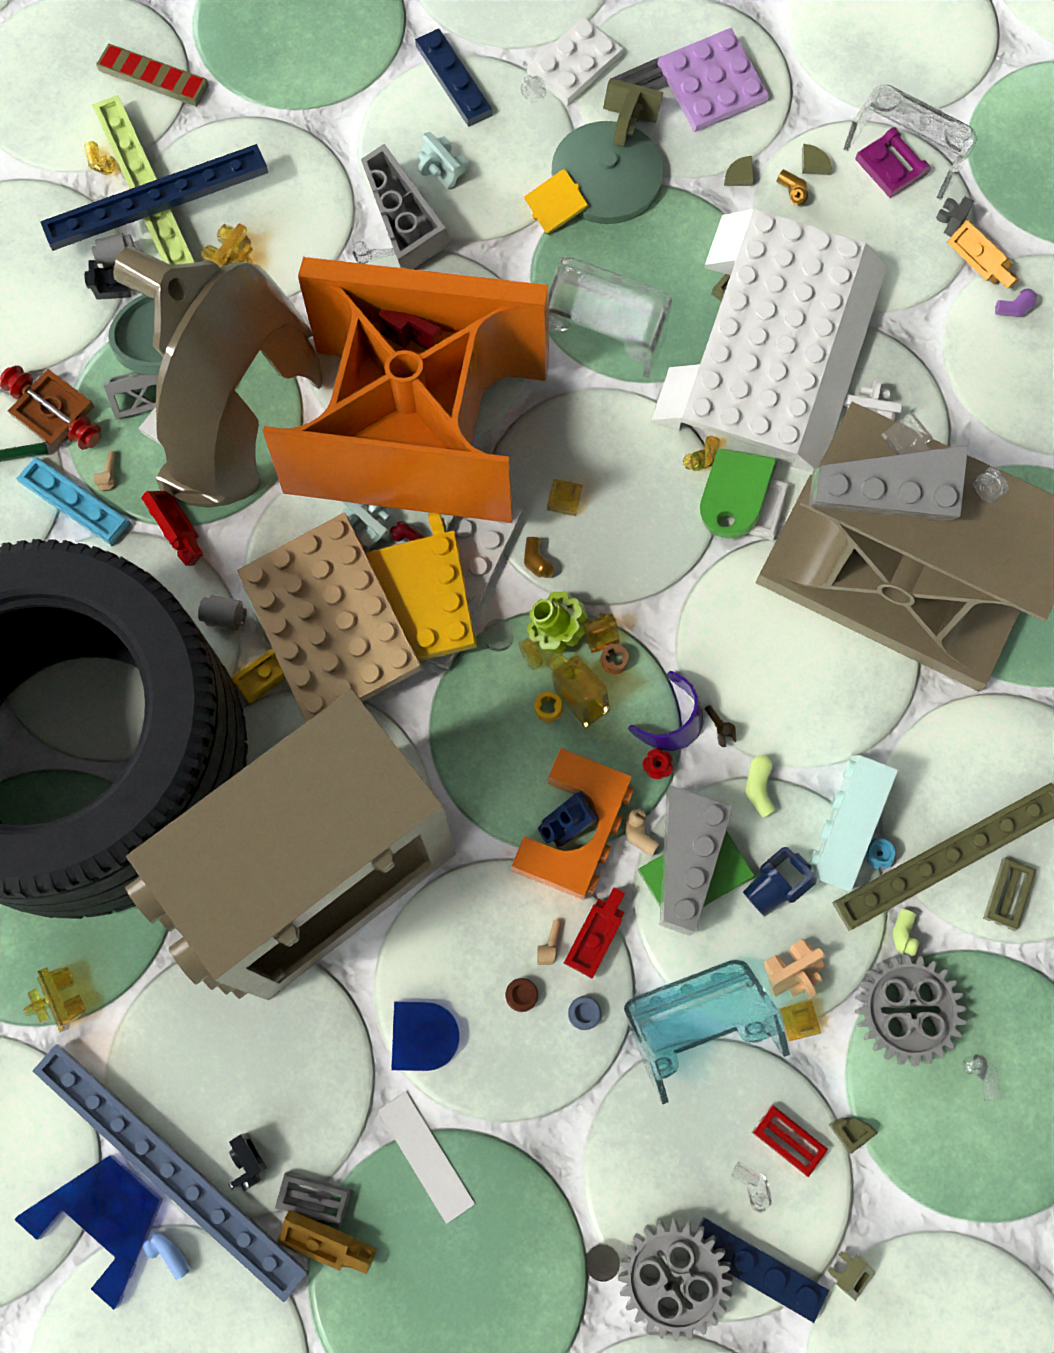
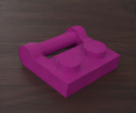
M892 127L884 136L857 152L855 160L889 198L924 177L931 169L926 160L922 161L900 137L901 133L896 127ZM892 145L913 170L909 172L888 147Z

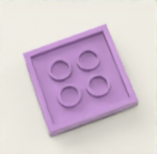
M732 28L663 55L658 59L657 64L661 68L663 76L667 78V83L694 132L763 104L768 100L769 95Z

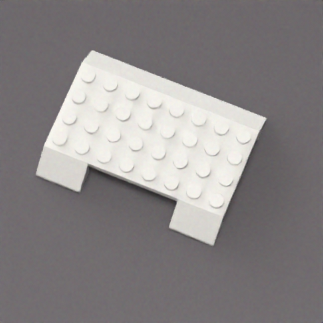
M749 209L722 215L704 268L731 276L701 363L698 365L669 367L651 422L678 431L681 423L695 426L794 458L792 467L813 473L819 467L832 441L888 265L866 242L767 212Z

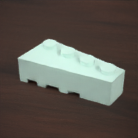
M861 755L851 756L843 773L844 779L841 788L836 791L831 804L833 811L830 819H826L819 837L822 838L819 851L814 850L809 860L812 872L818 880L849 892L852 891L896 777L897 769Z

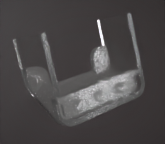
M883 84L875 87L854 118L843 149L849 151L874 112L958 155L936 197L942 200L977 143L978 134L976 130L891 85Z
M563 257L556 269L549 291V334L551 330L556 332L567 330L570 324L574 323L625 342V351L632 360L646 362L643 377L649 378L666 338L672 298L668 293L656 287L573 257Z

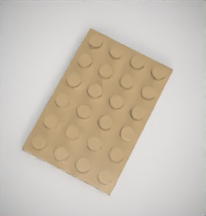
M345 512L237 570L306 722L350 689L363 702L423 670Z

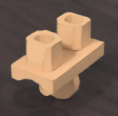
M802 939L789 948V952L795 960L792 964L786 967L779 955L773 956L764 962V970L769 979V990L774 997L788 989L793 997L802 992L809 999L817 995L814 985L822 981L818 972L825 968L823 963L825 955L820 948L814 950Z

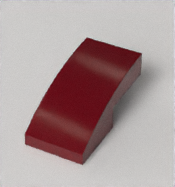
M381 310L377 314L380 333L403 348L411 341H414L428 350L442 341L441 328L422 318L389 310Z

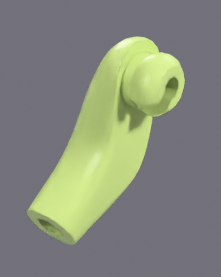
M758 755L753 758L750 764L746 782V795L763 818L776 809L766 789L772 770V762L769 757Z

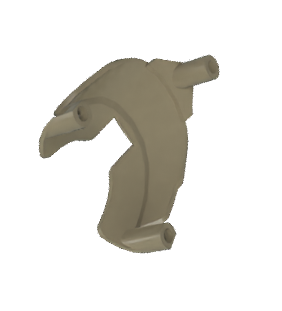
M133 246L125 247L119 253L113 270L114 279L154 300L155 312L152 346L163 356L156 384L157 440L164 447L167 462L162 466L156 477L160 491L168 492L176 499L198 507L224 506L245 499L252 495L260 485L256 465V439L259 422L249 406L234 389L247 372L259 351H261L279 376L286 379L302 376L313 387L320 389L322 385L320 362L309 340L314 335L306 321L277 283L263 268L256 264L237 261L220 268L216 263L208 260L170 265Z

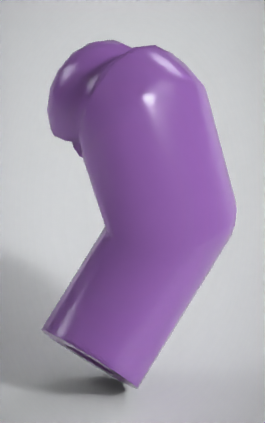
M1028 288L1022 290L1021 294L1014 301L997 300L995 315L1022 317L1035 306L1037 294Z

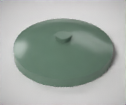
M598 121L583 125L573 130L560 142L553 156L551 176L565 168L574 184L577 183L579 185V192L589 207L576 216L600 224L622 223L641 215L654 203L660 192L663 180L662 157L653 141L637 128H635L633 136H627L624 146L613 143L617 125L615 121Z
M145 295L135 298L118 312L110 325L108 338L116 359L124 367L141 374L158 375L163 356L152 346L155 305L154 300Z

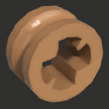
M610 644L605 647L600 661L604 671L614 675L623 672L628 665V651L620 644ZM610 653H614L615 656H622L619 662L620 665L616 666L614 662H607Z

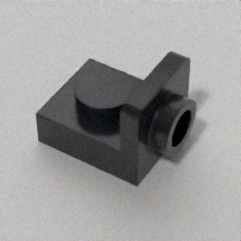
M89 260L88 271L84 273L85 284L88 289L92 290L97 300L131 297V288L114 279V267L99 268L95 260Z
M243 1133L229 1141L232 1150L229 1151L232 1161L238 1169L243 1167L246 1172L228 1184L231 1190L237 1189L240 1186L243 1191L248 1190L262 1180L259 1174L268 1169L249 1134Z

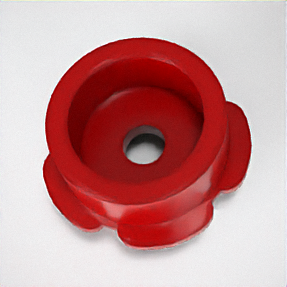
M652 749L647 753V757L643 759L642 766L649 777L659 780L663 777H668L672 773L673 758L667 751L662 752L660 749ZM660 761L661 766H656L655 762Z

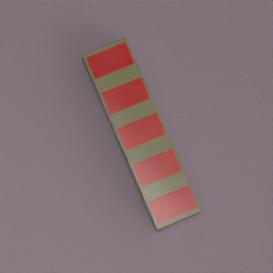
M109 43L96 63L100 72L196 107L209 86L206 78Z

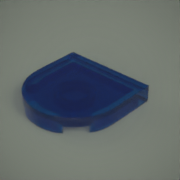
M394 1002L391 1070L432 1071L446 1065L454 1057L460 1041L459 1027L454 1016L447 1009L435 1003Z

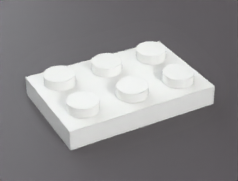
M583 17L527 67V74L568 106L622 57L623 48Z

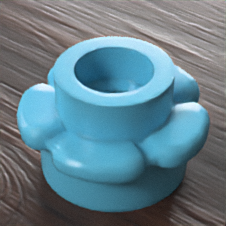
M877 837L871 840L865 857H867V863L871 867L886 869L893 864L896 851L888 840ZM877 851H881L882 856H878Z

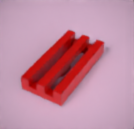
M771 1105L767 1110L768 1112L761 1118L760 1123L751 1133L806 1177H809L828 1148L779 1109ZM775 1116L817 1150L815 1155L811 1154L772 1123V1118ZM767 1127L806 1158L809 1164L805 1166L763 1132Z

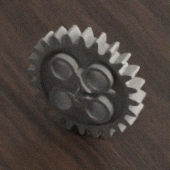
M909 955L902 956L901 965L895 956L889 958V967L883 962L876 964L880 974L872 970L868 971L866 974L872 982H861L859 985L866 991V994L855 997V999L864 1003L862 1008L855 1010V1013L864 1015L865 1018L857 1024L858 1027H868L869 1029L863 1037L864 1040L875 1038L876 1042L873 1050L879 1051L882 1048H886L885 1059H891L897 1054V1064H905L908 1057L911 1066H919L920 1056L925 1064L932 1063V1054L938 1059L944 1058L945 1055L942 1047L948 1050L954 1049L955 1046L951 1042L950 1037L961 1038V1033L955 1027L966 1024V1021L957 1017L958 1012L966 1010V1007L956 1004V1000L960 999L963 993H953L951 990L957 981L946 982L944 978L948 971L944 969L936 973V962L931 961L924 966L922 956L916 957L913 964ZM889 984L895 986L898 990L899 997L896 1002H892L886 997L885 991ZM921 984L927 985L931 990V999L928 1002L924 1001L919 995ZM908 1005L910 1007L937 1006L939 1012H921L912 1015L911 1013L884 1014L881 1012V1008H900ZM892 1018L897 1019L902 1027L901 1033L897 1037L892 1035L888 1028L889 1021ZM925 1018H929L934 1023L935 1029L931 1036L925 1034L922 1029V1022Z
M673 1218L670 1228H666L664 1222L660 1219L657 1223V1231H654L647 1224L644 1228L646 1238L636 1233L633 1241L637 1247L627 1244L624 1251L630 1258H622L619 1264L622 1268L628 1270L621 1272L618 1276V1281L628 1283L620 1291V1296L631 1297L625 1307L626 1310L637 1308L638 1312L634 1321L637 1323L644 1318L648 1320L646 1327L648 1333L655 1326L659 1327L661 1339L664 1338L667 1330L672 1331L674 1341H678L680 1331H685L688 1339L692 1340L694 1328H697L701 1334L705 1335L707 1331L706 1321L716 1326L718 1318L715 1312L724 1315L726 1313L727 1307L721 1300H731L732 1293L723 1288L733 1284V1277L723 1274L730 1270L731 1263L727 1261L720 1262V1259L725 1254V1249L718 1248L714 1250L712 1248L716 1240L715 1236H711L707 1240L702 1238L704 1233L703 1226L695 1233L692 1232L690 1220H687L683 1229L679 1228L676 1218ZM676 1247H683L690 1253L691 1258L687 1261H679L673 1256L672 1250ZM659 1250H662L664 1252L668 1265H666L662 1257L658 1255ZM647 1264H653L659 1269L660 1276L649 1278L644 1274L642 1267ZM671 1272L675 1277H682L680 1286L676 1281H669ZM697 1279L702 1280L708 1285L709 1290L703 1294L697 1293L691 1288L690 1283ZM683 1293L693 1304L692 1308H689L685 1303ZM664 1297H671L676 1300L679 1307L673 1311L667 1310L662 1306L660 1300Z

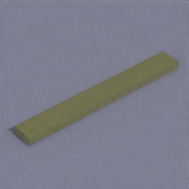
M1051 782L832 902L848 931L1054 818V785Z

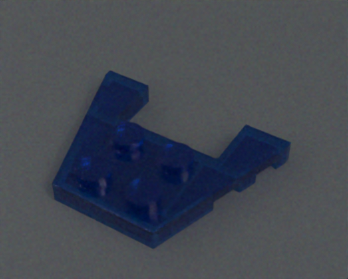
M109 1155L19 1214L14 1220L31 1236L39 1240L42 1239L63 1212L72 1218L115 1257L91 1288L96 1295L115 1310L123 1300L124 1291L136 1268L137 1259L143 1244L149 1236L163 1199L114 1155Z

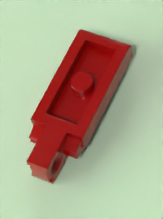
M146 491L141 499L159 525L164 537L172 545V548L177 550V556L185 566H194L204 555L196 540L199 537L198 533L172 495L166 491Z
M613 887L606 902L598 898L596 904H593L563 964L593 979L623 920L622 917L625 912L618 909V906L625 895L624 892Z

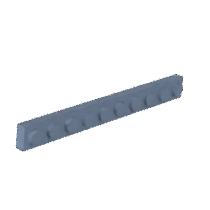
M55 1044L32 1072L282 1302H285L309 1271L61 1045Z

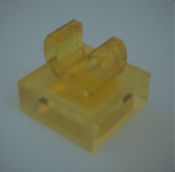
M553 479L547 510L576 516L583 485Z
M600 613L599 618L591 621L587 618L583 623L587 646L591 653L600 651L610 644L620 643L616 619L612 613L608 615Z
M812 1000L778 1009L787 1042L821 1034Z

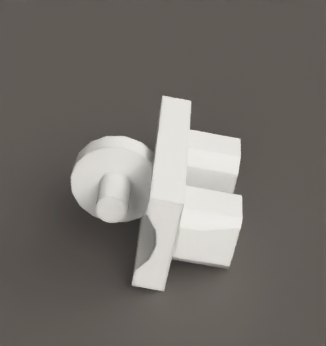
M874 379L871 387L860 386L859 389L860 395H866L869 398L848 395L844 400L843 408H847V412L853 401L894 420L895 416L901 413L902 404L878 400V398L889 399L890 390L880 389L881 380Z

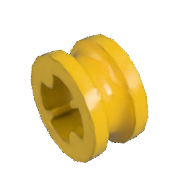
M553 692L539 694L534 702L537 717L544 722L556 721L563 711L560 697ZM548 700L550 704L551 701H554V712L548 714V710H546V713H543L541 711L543 709L542 702Z

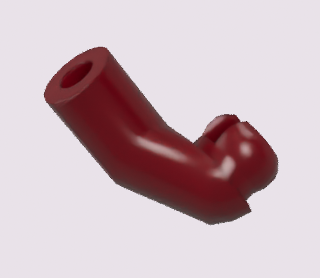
M405 521L396 522L397 525L390 528V534L397 542L402 541L404 538L409 542L425 538L420 530Z

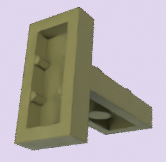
M612 78L609 79L603 109L620 113L613 140L614 144L624 146L627 136H633L636 122L639 119L656 123L664 92Z

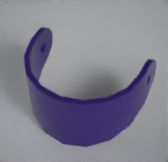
M669 671L667 677L694 700V710L689 720L680 729L669 734L654 735L634 725H630L628 730L639 740L656 749L676 751L688 747L698 738L703 727V712L693 685L678 673Z

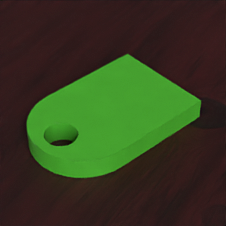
M718 448L700 502L702 521L712 534L722 538H737L749 533L757 525L776 469V459ZM729 516L735 519L734 523L729 527L718 525L719 520L723 517Z

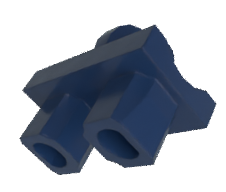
M580 791L542 820V824L538 827V831L545 843L549 844L554 841L557 848H559L599 818L592 811V808L587 805L585 795Z

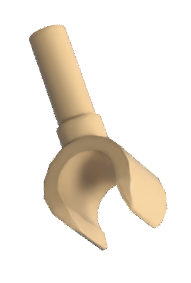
M110 450L108 452L104 472L94 474V483L98 485L99 491L115 487L113 476L115 451Z
M559 920L553 921L548 946H538V965H552L555 962L556 940L561 926V921Z

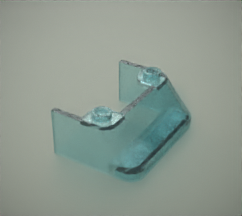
M741 960L727 961L635 996L627 1001L624 1006L625 1015L645 1069L662 1104L669 1102L662 1079L670 1077L677 1071L679 1061L676 1054L737 1031L744 1041L758 1043L771 1037L783 1057L790 1055L779 1010L748 964Z

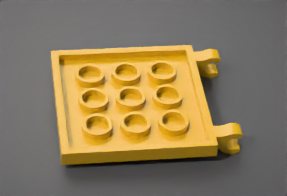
M436 513L428 514L433 536L366 552L419 661L477 648L457 535L454 530L446 531L444 517Z

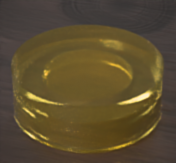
M529 638L519 642L520 652L529 668L534 670L542 666L543 661L534 642Z

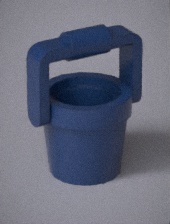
M783 847L761 865V873L743 891V894L765 917L787 901L790 903L797 901L816 884L817 878L811 871V865L799 853L794 854L788 847ZM787 858L790 859V863L802 875L807 876L794 888L775 869Z

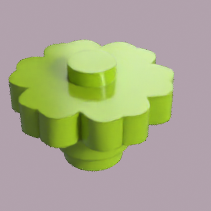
M565 591L552 592L547 599H540L534 604L529 613L532 622L527 625L526 630L530 641L536 646H539L548 654H560L564 652L567 645L575 646L584 635L585 628L582 623L587 620L588 615L584 604L578 599L573 598Z

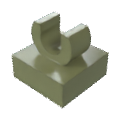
M840 1252L839 1256L847 1263L846 1270L837 1272L834 1268L830 1267L828 1271L838 1281L836 1285L856 1301L875 1271L859 1256L855 1255L852 1259L847 1253Z

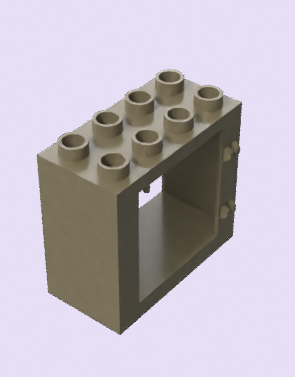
M350 689L126 855V858L139 877L127 885L125 889L137 908L151 923L159 920L167 930L171 932L176 928L183 936L169 947V951L182 971L194 984L197 985L203 981L211 990L218 986L226 995L233 992L238 999L243 998L249 993L270 1000L456 855L443 805L353 690Z

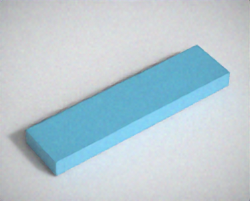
M36 456L16 478L23 486L110 546H113L131 524L124 516Z

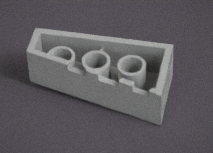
M385 144L361 159L401 268L415 269L451 245L446 227Z
M968 445L819 466L812 474L809 507L952 521L961 515Z
M670 786L666 793L663 878L659 925L691 936L696 932L733 806Z

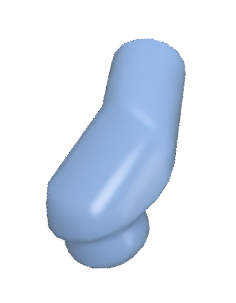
M153 1234L151 1239L145 1241L143 1248L146 1255L153 1259L160 1254L176 1280L182 1278L190 1271L191 1268L179 1248L164 1234Z

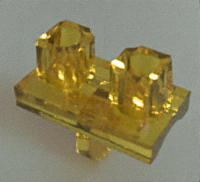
M241 223L236 228L223 224L217 233L218 241L222 243V246L217 249L212 245H207L201 252L203 261L210 260L220 268L237 261L253 264V260L249 256L253 249L250 246L251 240L246 235L247 227Z
M48 967L37 971L39 975L37 980L45 998L41 999L37 989L28 992L31 1004L27 1005L23 1011L25 1016L36 1014L40 1024L50 1020L46 1011L49 1008L60 1033L69 1029L70 1022L84 1015L86 1009L79 995L62 1002L59 996V991L74 985L68 967L49 972Z

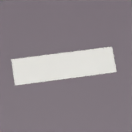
M404 1092L378 1110L446 1224L475 1205L407 1092Z

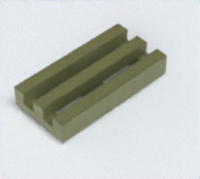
M1006 857L1003 858L983 919L996 922L995 924L1000 926L1004 925L1012 931L1018 930L1036 869ZM1011 867L1013 868L1005 891V895L999 913L997 915L995 914L1001 897V893L1008 875L1009 868ZM1020 872H1023L1025 875L1010 920L1006 916Z

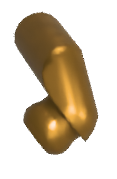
M782 169L776 182L788 188L790 200L794 205H803L808 199L806 181Z
M527 537L524 554L525 567L537 577H551L555 570L554 565L540 555L541 539L538 537Z

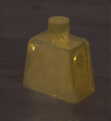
M559 652L549 658L547 666L552 671L554 689L584 728H587L610 711L606 685L577 655L567 660Z

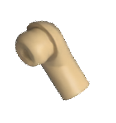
M634 809L625 818L626 838L631 844L652 856L660 843L646 834L645 813L640 809Z

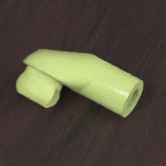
M900 909L892 935L896 950L903 955L904 952L909 956H914L917 952L919 941L915 938H910L909 935L916 914L905 909Z

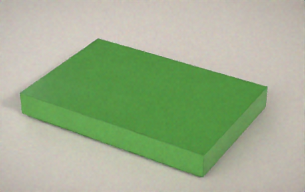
M727 830L703 907L755 877ZM663 854L638 868V872L659 907L661 904Z

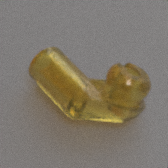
M94 141L84 144L87 163L90 169L103 175H111L115 172L116 160L114 157L110 156L107 159V155L101 156L99 146Z
M707 436L703 450L693 452L692 454L688 453L684 456V467L693 471H700L711 467L720 444V439L715 436Z

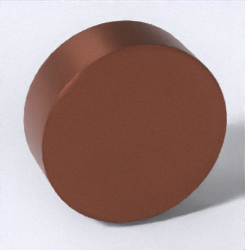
M526 978L513 980L507 986L505 992L507 1004L517 1012L531 1010L538 1000L536 985Z

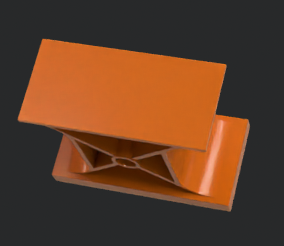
M303 257L298 280L310 328L314 335L313 340L316 352L318 354L342 356L330 403L318 418L294 428L264 426L263 434L283 494L512 523L510 457L487 454L473 447L472 442L482 396L493 383L508 376L546 381L549 366V285ZM381 310H389L422 318L441 328L442 341L428 350L414 341H411L403 348L380 333L377 314Z

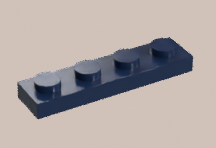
M438 28L415 39L416 48L467 126L470 127L492 116L491 106L441 30Z
M702 1218L697 1230L701 1226L704 1227L702 1238L705 1240L711 1236L716 1237L712 1247L714 1250L718 1248L725 1249V1254L720 1259V1262L727 1261L731 1263V1268L727 1273L807 1320L815 1322L829 1292L827 1288L710 1220Z

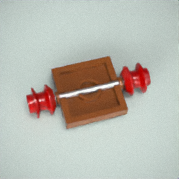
M19 365L8 367L2 372L0 377L1 389L10 391V395L13 398H19L8 409L9 414L55 449L67 436L71 442L78 441V447L82 450L93 448L98 444L101 438V428L98 424L91 425V420L87 417L88 413L95 407L91 400L49 369L34 384L33 376L30 373H24L23 368Z

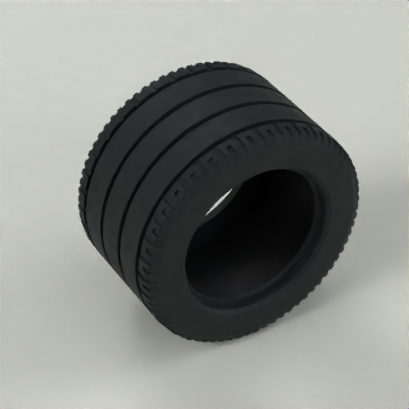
M32 539L30 543L26 540L17 541V544H11L10 542L2 543L0 547V706L21 683L42 669L71 659L98 657L122 661L138 668L144 689L145 709L142 731L135 751L123 772L102 795L80 810L46 823L5 825L0 820V904L21 912L49 918L82 919L84 916L89 918L112 914L113 910L120 912L136 906L125 887L137 879L139 875L126 858V855L247 766L248 744L244 742L247 741L245 716L242 715L244 713L238 691L235 689L227 669L190 615L175 596L156 578L122 556L119 558L118 555L104 551L96 546L90 548L87 544H75L67 540H63L60 543L54 539H48V541Z

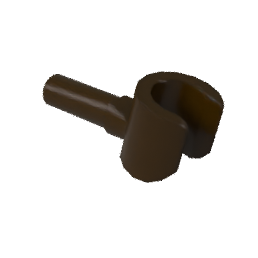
M711 705L706 706L705 711L717 728L718 744L721 747H726V736L731 737L736 742L735 726L732 723L723 722Z

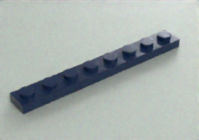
M255 144L42 220L40 223L49 246L54 251L269 172L258 145Z

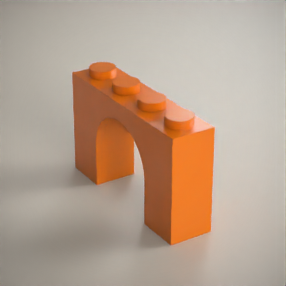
M560 748L549 774L548 784L572 794L582 791L585 795V800L599 818L597 820V831L586 845L571 851L558 850L524 836L512 864V871L584 900L586 892L593 895L600 877L595 875L594 872L598 862L605 864L611 846L606 845L610 833L617 834L623 818L617 815L621 804L628 806L634 791V787L629 786L632 776Z

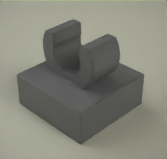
M964 196L958 206L954 199H946L943 208L950 212L940 209L936 216L938 221L948 223L944 234L952 237L961 227L975 202L974 200Z

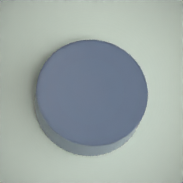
M580 996L573 1000L568 1009L570 1023L579 1030L594 1028L601 1019L599 1003L589 996Z

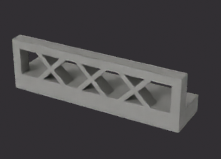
M130 372L105 379L104 388L115 419L155 409L156 401L150 400L143 396L147 386L157 384L158 375ZM142 388L140 393L134 391L135 389ZM127 392L137 398L132 407L120 410L115 395ZM140 400L145 402V404L138 405Z

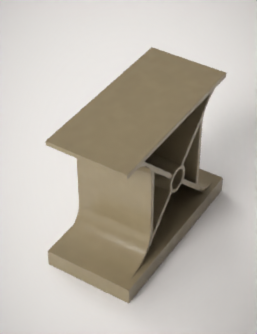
M852 401L819 466L951 447ZM967 455L961 515L959 518L947 522L809 507L812 475L810 474L755 582L979 692L987 685L1020 610L1045 622L1054 605V495Z

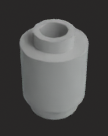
M123 233L96 239V246L91 247L96 263H102L103 267L106 268L115 265L119 253L125 247H135L130 234L123 235Z
M213 595L210 598L203 597L198 610V619L205 622L206 626L237 631L239 626H244L247 617V609L243 608L242 601Z

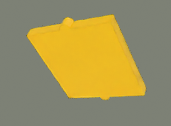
M565 168L524 196L525 201L533 212L532 217L534 220L539 221L547 235L589 207L579 192V185L577 183L574 184Z

